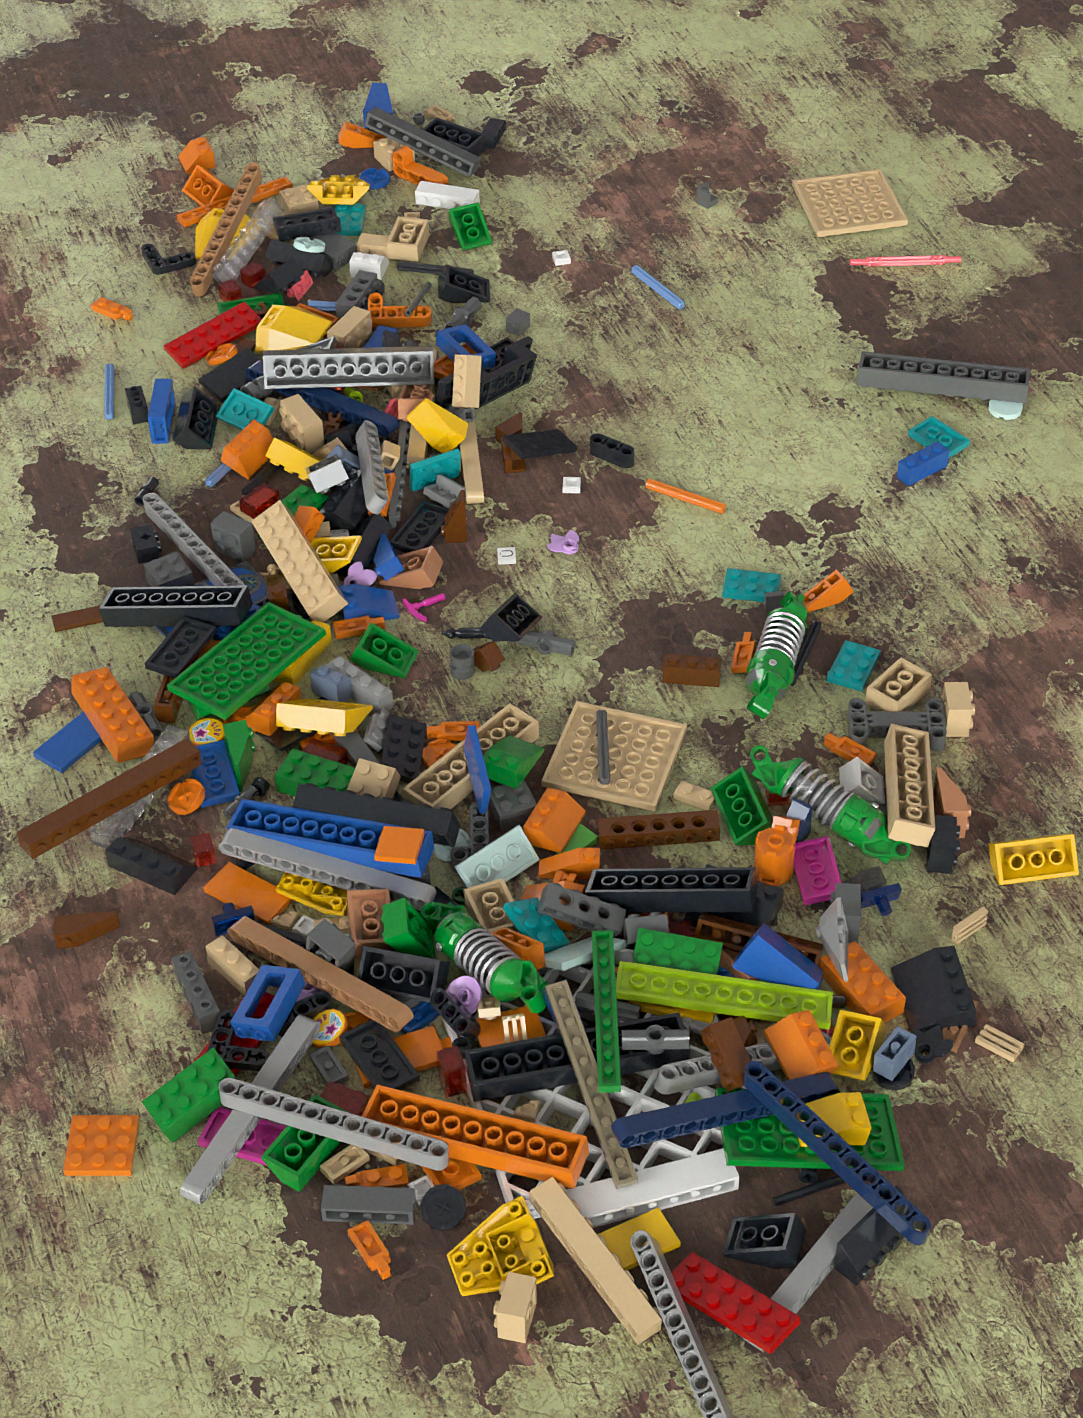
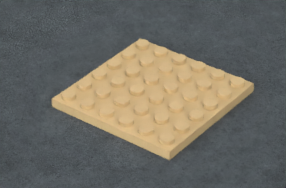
M881 169L792 180V186L817 237L908 225V219Z
M576 701L542 778L541 786L656 811L686 734L687 725ZM598 710L607 711L610 783L603 785L599 781Z

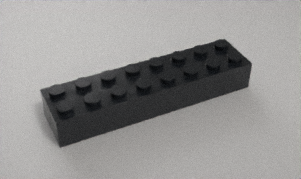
M248 585L112 587L101 604L99 611L105 627L176 626L183 616L217 627L238 626L243 623L253 602Z
M306 783V785L298 784L292 805L293 808L432 831L434 844L455 848L460 829V823L452 810L445 807L435 809L428 804L418 806L406 800L397 802L389 797H382L380 799L368 793L358 795L351 790H344V792L336 791L333 787L325 786V788H320L312 783Z
M755 867L593 869L585 894L589 897H597L609 904H617L620 908L626 909V913H746L753 910L758 891V882Z

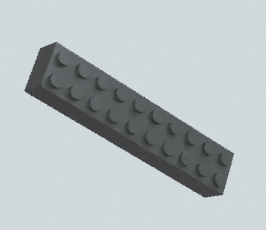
M432 346L267 350L263 351L264 389L434 384Z
M862 351L858 367L857 385L865 388L877 387L879 389L905 390L914 393L924 392L932 395L943 394L950 397L961 396L964 398H979L981 400L990 399L1026 403L1030 369Z

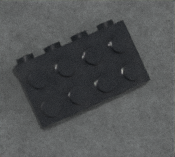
M334 207L272 217L280 242L294 240L297 237H311L341 231V221L337 217Z

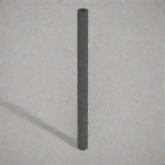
M426 282L405 311L406 316L412 314L432 286L431 282Z

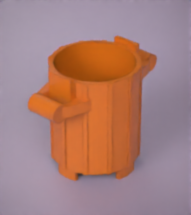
M775 825V828H768L758 832L755 841L754 867L756 868L757 879L776 887L789 882L793 876L795 838L789 831L784 830L785 827L781 825Z

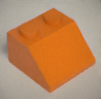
M198 137L191 140L178 156L186 174L192 173L196 165L207 170L216 168L214 152L206 137Z

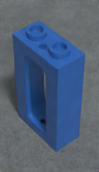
M466 324L437 331L436 346L453 362L455 354L473 355L459 344L465 342L477 353L474 354L475 356H481V368L483 370L495 368L496 352Z
M155 379L148 412L152 444H169L176 408L172 379Z
M269 965L261 966L230 1022L237 1037L261 1041L276 1040L306 984L300 969ZM268 986L280 987L264 1017L261 1019L251 1018Z

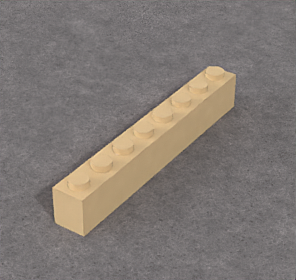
M553 1177L549 1178L530 1190L531 1204L637 1345L661 1330L662 1317L656 1307L652 1308L646 1293L642 1289H638L634 1284V1279L630 1272L623 1270L617 1255L610 1253L601 1235L597 1236L591 1221L581 1215L578 1204L573 1199L570 1200L566 1195L567 1192L562 1183H557Z

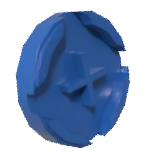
M369 168L361 173L360 179L370 184L369 189H380L389 184V173L382 168H379L380 170Z

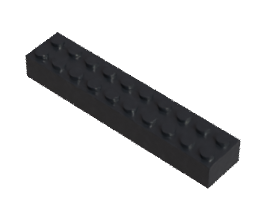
M679 1012L618 1023L620 1075L657 1069L665 1064L690 1059V1044L689 1049H664L660 1054H651L647 1050H622V1030H646L651 1025H659L665 1030L685 1029ZM596 1027L584 1029L597 1063ZM561 1033L464 1051L465 1068L473 1102L578 1083Z

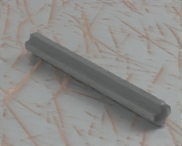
M598 710L599 781L603 785L610 783L607 711Z

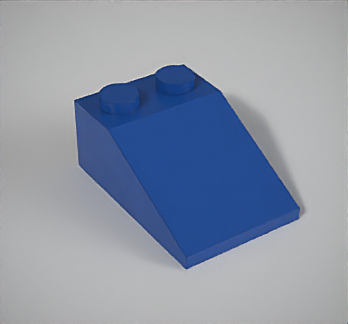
M360 584L338 587L348 602V605L341 609L344 620L368 615L369 618L384 617V621L400 618L393 591Z

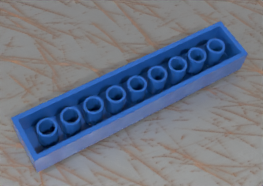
M246 799L241 800L227 826V830L234 828L380 871L419 878L422 877L435 849L432 831L424 830L425 835L416 864L375 861L374 855L383 827L403 826Z

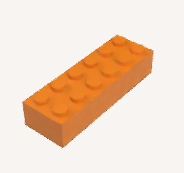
M108 667L72 676V695L96 729L117 764L153 754V734Z

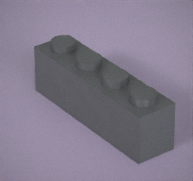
M324 1185L321 1203L322 1221L362 1223L369 1220L370 1223L414 1225L415 1189L407 1187Z

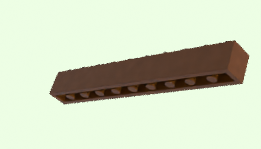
M187 738L17 831L21 848L32 859L44 854L182 775L202 765L200 751Z

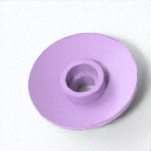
M461 976L455 979L446 990L454 994L471 1014L474 1013L478 1008V1003L481 1002L482 989L479 982L473 977Z

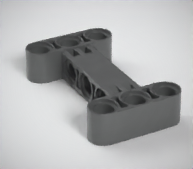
M853 698L849 701L847 713L849 739L866 748L868 737L886 738L891 724L929 732L930 750L938 752L945 748L947 730L943 702L937 698L927 700L925 712L866 711V703L863 699Z

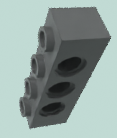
M358 271L335 304L337 318H342L353 306L362 309L364 306L366 307L370 294L379 288L377 273Z
M548 882L542 890L537 912L590 931L613 930V938H616L622 930L626 909L620 908L617 904L603 902L597 897L586 896L578 890L564 888L558 883ZM560 899L563 900L566 903V905L562 904L560 902ZM579 906L583 907L584 910H585V912L582 911V910L579 908Z
M189 951L172 957L171 962L175 978L201 1033L204 1034L214 1030L220 1010L192 952Z

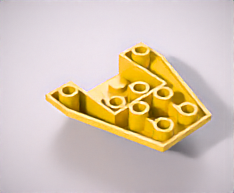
M331 175V177L311 181V183L307 184V189L322 204L354 205L370 188L369 183L360 178H355V175H346L345 178H340V175Z
M213 208L201 218L196 226V259L200 260L225 209ZM246 214L221 263L228 262L251 243L259 233L260 227Z
M272 305L257 326L255 351L256 353H263V351L296 350L319 342L332 325V322L301 307Z
M284 872L276 887L277 893L322 913L340 916L348 915V890L287 872Z
M523 1196L501 1205L447 1254L462 1296L500 1291L502 1280L506 1281L508 1272L536 1277V1284L554 1276L552 1260L539 1227Z

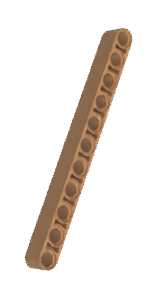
M252 162L246 166L190 278L192 292L197 297L206 294L262 180L258 163Z
M246 916L241 917L227 930L230 938L237 944L278 967L300 969L305 982L321 991L328 992L331 997L394 1032H399L413 1019V1012L405 1004Z

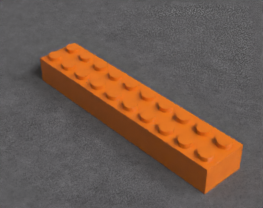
M376 1085L362 1115L364 1118L444 1141L448 1145L450 1158L544 1182L553 1177L557 1183L560 1182L564 1187L572 1189L576 1186L589 1154L587 1136L381 1085Z

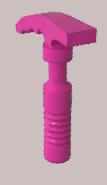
M444 593L424 599L423 602L410 604L404 598L403 605L414 617L427 622V617L418 613L417 610L420 607H427L446 598Z

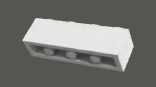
M420 181L415 190L416 204L452 209L477 202L480 203L479 190Z

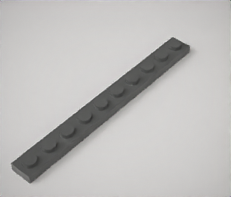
M401 419L398 440L400 458L394 470L396 481L389 508V524L392 525L390 529H397V522L401 521V511L399 510H402V499L404 498V488L402 487H405V477L403 476L407 474L406 465L411 423L403 421V419Z

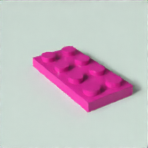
M829 836L795 843L794 867L804 906L830 900L831 891H835V883H841Z
M219 1107L212 1113L198 1139L199 1146L208 1147L232 1110ZM261 1119L236 1157L266 1165L261 1156L287 1126Z

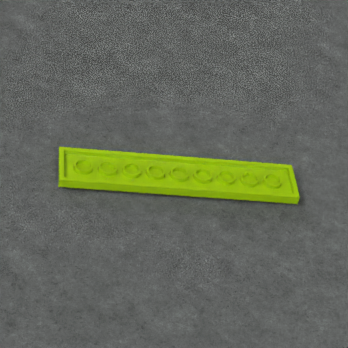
M619 961L616 979V998L733 1016H745L746 1018L779 1022L790 1014L810 1010L819 1028L830 1029L833 992L625 961Z

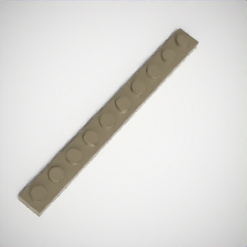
M567 980L546 985L545 990L614 1185L616 1189L636 1184L638 1183V1177L628 1149L620 1147L611 1129L612 1123L617 1119L608 1094L598 1093L597 1063Z

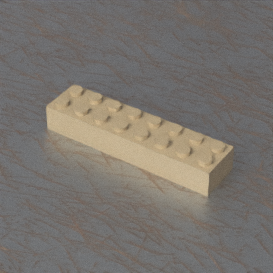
M281 500L251 521L304 609L313 620L324 623L348 605L347 600L291 511Z
M509 703L477 729L483 756L491 746L509 735L533 743L539 738V721ZM465 739L403 788V797L406 801H410L413 805L418 806L428 804L435 809H440V807L452 809L474 791L463 749Z
M891 724L884 741L888 838L911 843L916 846L928 847L935 831L929 732Z

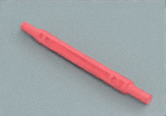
M945 255L850 259V266L865 265L866 267L961 263V256Z

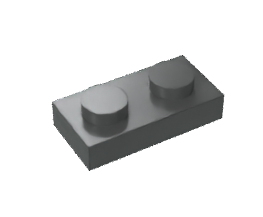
M328 1045L309 1054L310 1061L329 1089L349 1081V1075Z

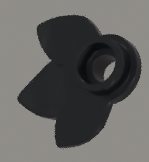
M939 1025L929 1029L926 1033L914 1029L912 1034L916 1035L914 1055L920 1063H930L935 1057L947 1055L954 1044L952 1040H943V1033ZM924 1052H929L928 1055H922Z

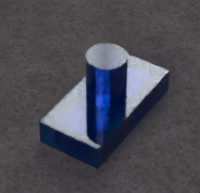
M896 883L862 892L861 909L877 905L881 916L889 915L893 911L889 901L899 898L902 891L900 884Z
M226 903L223 906L224 914L212 917L216 936L228 933V928L243 916L255 921L252 905L236 910L233 903Z

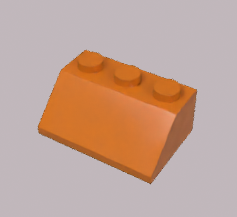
M196 165L182 191L203 206L231 196L234 189L209 170Z
M254 419L224 447L220 461L249 480L270 459L265 456L273 441L268 428Z
M282 682L266 693L239 721L246 720L247 726L252 727L253 731L271 736L279 728V726H276L277 703L301 699L300 687Z
M547 787L524 824L523 830L532 846L562 853L585 816L586 811L567 792Z
M810 1010L790 1014L765 1029L764 1034L787 1080L822 1072H829L832 1075L838 1067Z

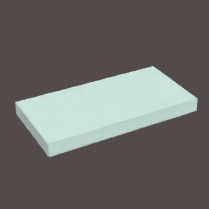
M518 825L454 867L466 887L470 888L501 878L506 883L540 859L521 826Z
M592 937L545 953L546 967L564 971L592 961ZM613 938L614 952L626 948V940Z

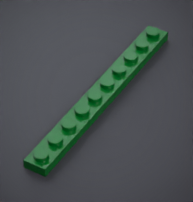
M613 930L592 931L598 1093L621 1092Z

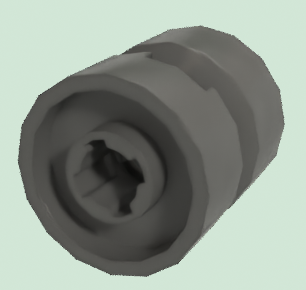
M264 376L255 378L252 382L241 386L240 389L241 392L260 401L261 398L264 399L272 394V389H264Z
M458 644L452 647L449 653L451 675L459 680L471 678L475 673L473 648L466 644Z

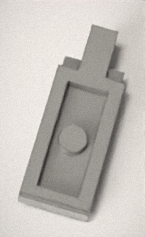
M383 707L378 713L375 712L369 718L363 739L365 743L378 752L384 745L387 726L386 718L389 713Z

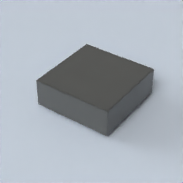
M783 591L765 593V611L783 608L781 605L784 597Z

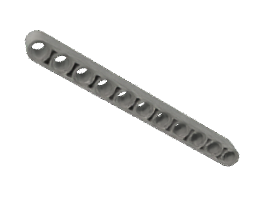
M148 493L143 496L147 516L214 586L245 585L156 493Z
M234 828L226 831L219 844V849L226 855L346 890L389 889L390 902L406 898L419 911H421L425 904L433 902L437 893L433 886Z
M299 1014L251 1084L280 1092L317 1037L320 1030V1022ZM233 1109L184 1180L180 1189V1196L200 1205L204 1204L261 1120V1117Z
M225 1078L219 1083L221 1103L228 1108L430 1169L443 1170L449 1164V1148L444 1141L234 1078Z
M636 1231L630 1241L632 1249L703 1417L734 1418L659 1243L646 1231ZM681 1320V1323L676 1327L677 1322ZM690 1340L688 1346L685 1347V1343ZM699 1360L698 1365L693 1368L695 1362ZM708 1381L707 1386L702 1389L703 1384ZM717 1402L716 1407L711 1410L712 1405Z

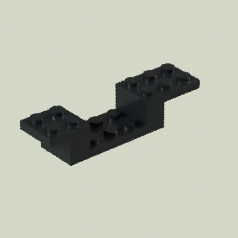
M527 336L508 345L505 348V355L500 368L490 373L481 368L479 408L531 381L537 354L530 350L533 342L531 337ZM454 372L441 378L438 382L435 404L442 408L452 404Z

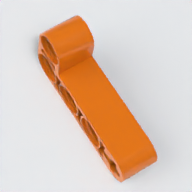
M405 145L393 153V170L398 177L416 185H419L420 181L448 185V178L444 174L414 162L410 147Z
M372 293L368 297V311L371 312L372 327L378 328L379 325L386 327H427L432 323V313L428 306H417L410 317H406L405 311L409 306H384L382 295L379 293Z

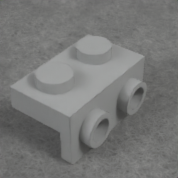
M440 474L437 476L436 484L424 487L423 494L427 495L431 500L441 503L443 507L451 508L461 490L466 491V488Z

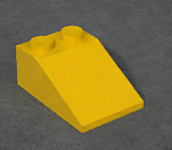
M427 398L407 415L408 421L430 446L441 453L452 451L466 438L468 423Z
M362 537L313 538L311 545L331 574L350 563Z
M844 1010L839 1011L829 1046L838 1064L833 1074L862 1081L866 1080L874 1063V1054L882 1046L887 1028L881 1018Z
M861 1092L837 1093L806 1103L815 1114L849 1145L866 1144L872 1127ZM798 1138L801 1147H808L800 1138Z

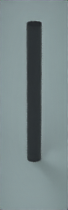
M839 1175L773 1197V1203L775 1206L836 1186L845 1181Z

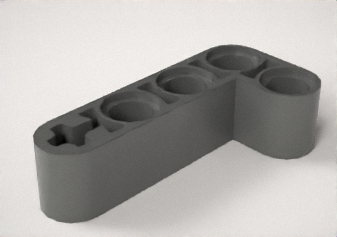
M476 802L470 806V846L455 847L450 852L451 869L455 873L458 872L454 866L489 844L488 808L486 813H479Z

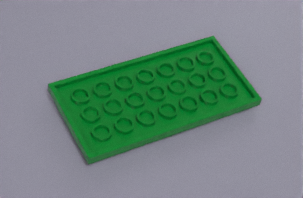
M268 602L167 684L168 691L226 720L326 635V631L324 628Z
M716 1088L715 1096L728 1093L725 1088ZM736 1089V1090L731 1091V1092H728V1093H733V1092L742 1091V1090H746V1089ZM861 1093L872 1129L865 1145L850 1146L876 1170L903 1171L905 1164L889 1094ZM775 1115L720 1127L726 1166L831 1169L809 1147H801L798 1137Z

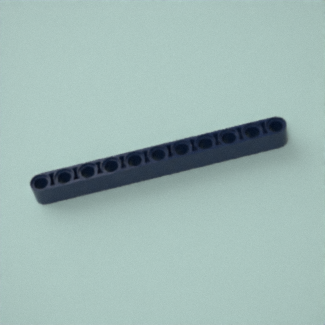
M258 360L246 369V376L251 381L259 376H264L263 361ZM325 387L272 389L288 397L299 394L308 405L328 414L333 412L336 417L338 413H341L343 420L350 423L355 422L359 427L365 420H368L377 426L378 435L383 437L389 436L399 428V422L394 416Z
M757 1061L749 1062L745 1067L743 1077L745 1088L910 1243L914 1245L924 1244L931 1228L930 1220L763 1064Z
M829 1072L782 1081L805 1104L840 1093V1089ZM746 1089L621 1117L612 1123L611 1129L620 1147L629 1148L774 1114Z

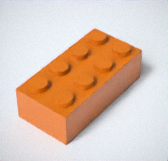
M856 941L848 944V981L846 982L843 981L828 954L820 958L819 967L824 970L822 978L837 995H844L846 997V1006L852 1012L881 1018L884 1023L904 1013L906 997Z

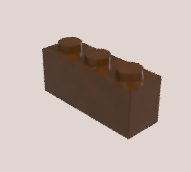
M665 653L663 683L719 687L722 658Z
M732 1017L711 1024L701 1030L702 1040L709 1049L711 1061L718 1070L720 1082L725 1087L726 1092L744 1087L745 1067L751 1060Z

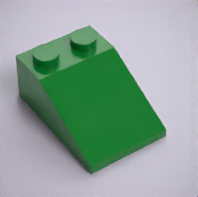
M479 202L449 209L448 220L462 251L492 244Z
M370 623L349 660L367 670L405 678L419 650L375 624Z
M246 720L223 724L225 744L239 792H242L253 763L252 752L256 751L254 741L251 740V738H254L252 727L247 726Z
M509 735L491 746L483 756L488 778L517 789L544 752V748Z
M402 898L382 905L383 914L381 919L384 924L382 936L385 943L400 953L435 959L433 929L406 898Z

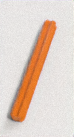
M653 479L646 481V488L720 514H723L726 510L724 503Z

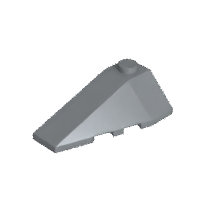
M838 897L820 917V926L816 927L817 938L822 939L825 951L843 981L846 982L848 981V928L842 899Z

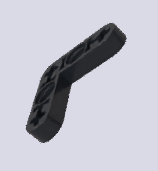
M145 244L141 247L144 260L152 273L156 275L180 270L196 264L195 254L192 252L162 258L153 244Z
M225 1010L219 1013L207 1052L213 1047L217 1052L220 1049L219 1055L229 1068L260 1071L269 1058L268 1052L263 1049L232 1046L235 1032L230 1022L235 1012ZM227 1019H231L228 1021L226 1028L224 1022H226ZM220 1035L228 1036L225 1041L217 1040V1037ZM236 1055L244 1056L240 1061L233 1060V1057Z

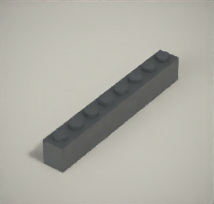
M377 107L368 112L364 126L468 177L477 172L481 160L480 157Z

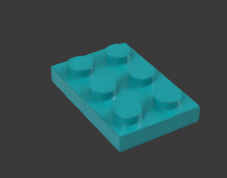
M335 204L336 215L341 221V231L335 233L341 236H360L364 226L366 204Z
M233 388L216 417L243 430L254 419L265 426L275 409L273 406Z
M933 416L908 430V436L925 447L937 441L950 450L949 458L970 445V439Z
M459 449L410 464L409 487L411 491L421 490L426 486L436 484L437 476L440 474L449 479L458 477L461 460Z
M727 568L722 598L764 602L765 593L779 591L781 574Z
M845 640L827 675L826 682L863 692L880 658L881 650Z
M538 897L505 903L503 910L518 931L523 935L542 942L544 953L570 944L552 917L537 912L540 901Z

